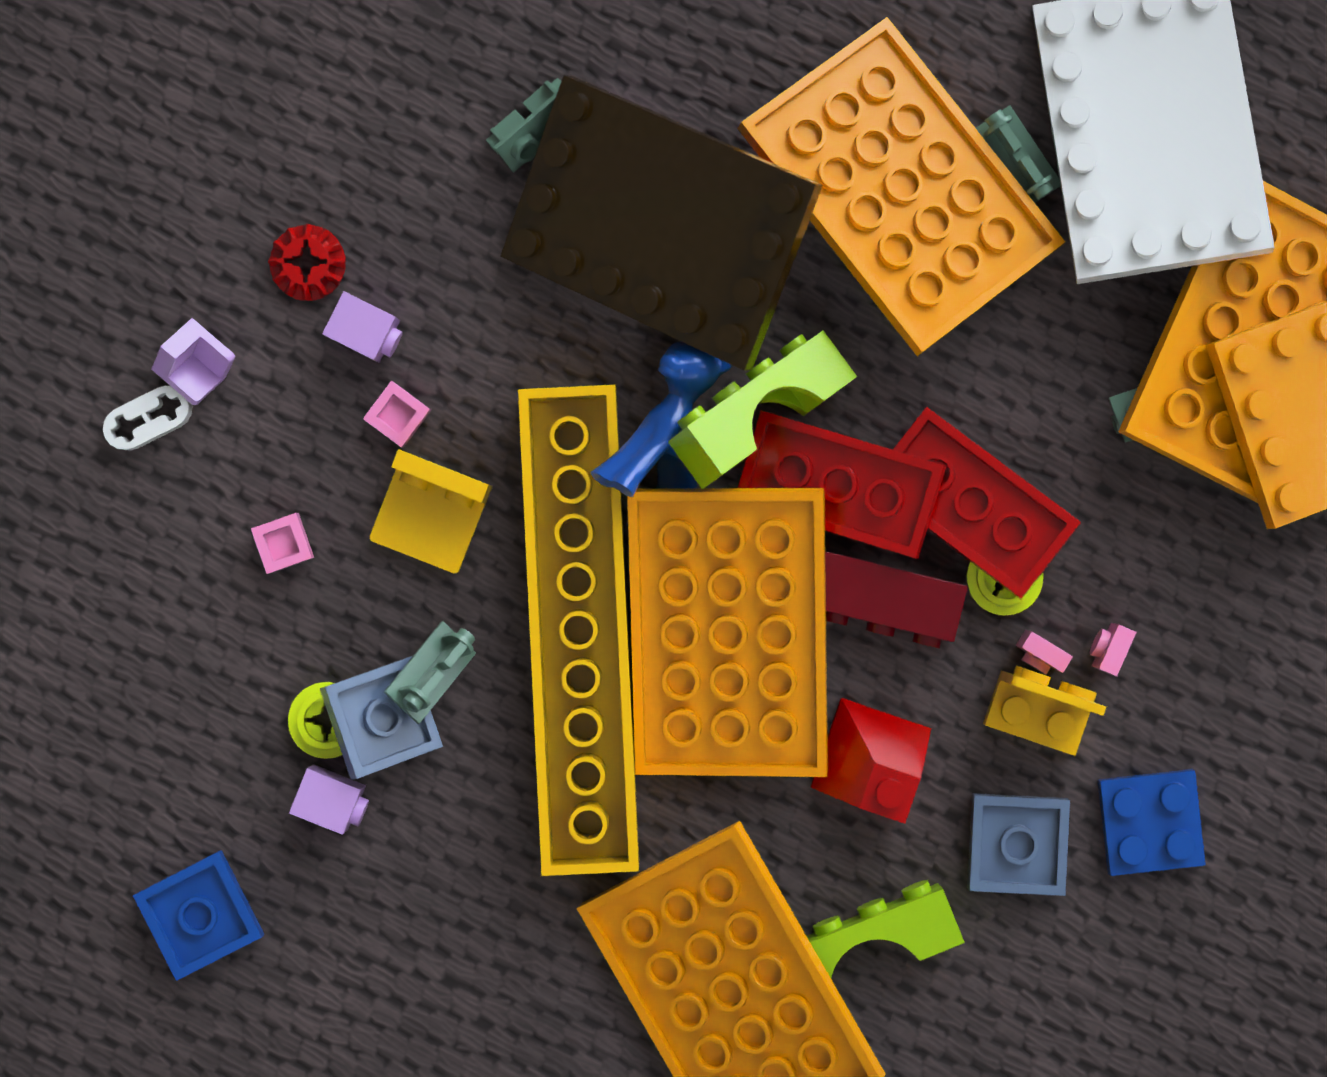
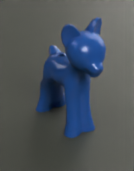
M682 341L669 346L660 359V366L658 368V371L664 376L668 384L669 394L648 413L636 432L617 452L590 472L591 476L601 485L607 488L613 487L624 495L633 497L641 481L658 461V483L656 488H697V481L668 441L682 431L677 422L692 411L693 403L714 385L719 376L729 371L733 365Z

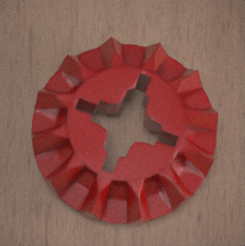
M308 223L287 228L286 232L273 242V248L268 260L272 279L276 285L288 296L302 301L318 300L331 294L342 281L346 269L345 253L339 240L327 229ZM306 242H308V247L311 249L310 252L313 257L319 258L321 261H327V264L311 267L307 283H305L302 268L294 266L292 263H287V260H294L303 256Z

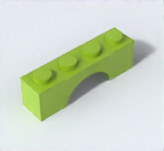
M824 330L808 341L803 334L799 335L779 350L784 357L779 362L774 364L768 357L746 373L750 382L740 388L736 381L732 382L712 397L716 406L706 412L700 405L677 422L682 431L669 440L668 443L702 490L757 450L753 437L752 420L758 404L767 402L779 403L805 416L857 377Z
M923 880L902 889L901 892L904 896L887 904L884 898H878L857 908L859 915L841 922L839 916H833L813 925L815 933L807 935V938L830 978H832L834 968L840 958L849 949L862 942L870 940L892 941L904 946L919 961L965 943L945 892L939 883L930 886L928 880Z

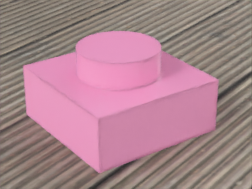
M391 380L363 419L401 448H404L431 412V409Z
M299 513L251 528L266 574L314 558Z
M1111 623L1108 630L1101 628L1090 649V655L1095 656L1092 667L1117 676L1137 632L1115 623Z
M1029 630L1024 631L1016 644L1018 648L1026 652L1022 661L1045 675L1050 668L1063 673L1073 658L1067 652Z

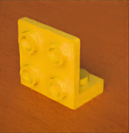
M398 449L391 466L396 470L371 531L370 540L448 572L458 573L493 486Z
M1016 665L1013 674L1001 670L983 725L1076 756L1090 712L1104 716L1106 706L1094 702L1097 695L1096 692L1061 681L1059 689L1049 687L1051 677Z

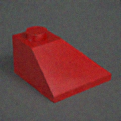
M841 697L827 737V777H813L810 788L860 809L905 824L921 780L932 728Z

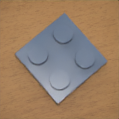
M412 656L320 688L351 780L364 777L443 747L431 710L422 722L417 724L384 693Z
M972 793L967 889L977 892L1065 896L1070 800L1068 798Z

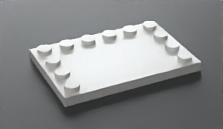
M1059 0L1032 5L1077 284L1273 253L1275 248L1230 0Z

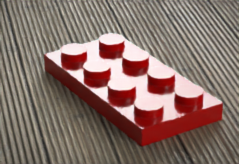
M928 407L923 410L893 449L946 465L927 529L1020 600L1024 598L1081 525V521Z
M760 411L753 435L757 450L746 458L738 488H824L825 531L915 559L919 558L946 465L766 411Z

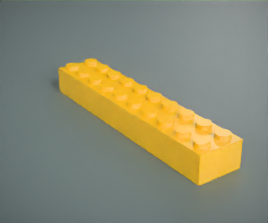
M616 385L518 389L541 876L639 871V845L622 494L613 487L607 488L601 485L590 474L591 471L619 450Z

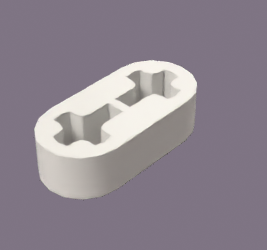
M171 386L158 387L110 412L103 424L105 439L117 449L129 451L138 449L186 424L192 415L193 406ZM167 395L169 399L180 400L181 406L175 409L177 418L174 420L166 415H161L155 419L152 418L150 413L163 406L161 399L163 396ZM123 416L128 421H136L142 417L145 421V424L132 431L134 436L132 441H129L126 437H117L115 431L121 427L119 419Z

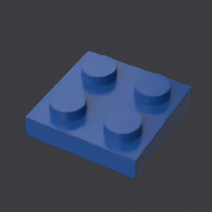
M1188 769L1097 780L1107 870L1110 876L1206 866L1195 770Z
M222 850L133 895L176 981L265 935Z

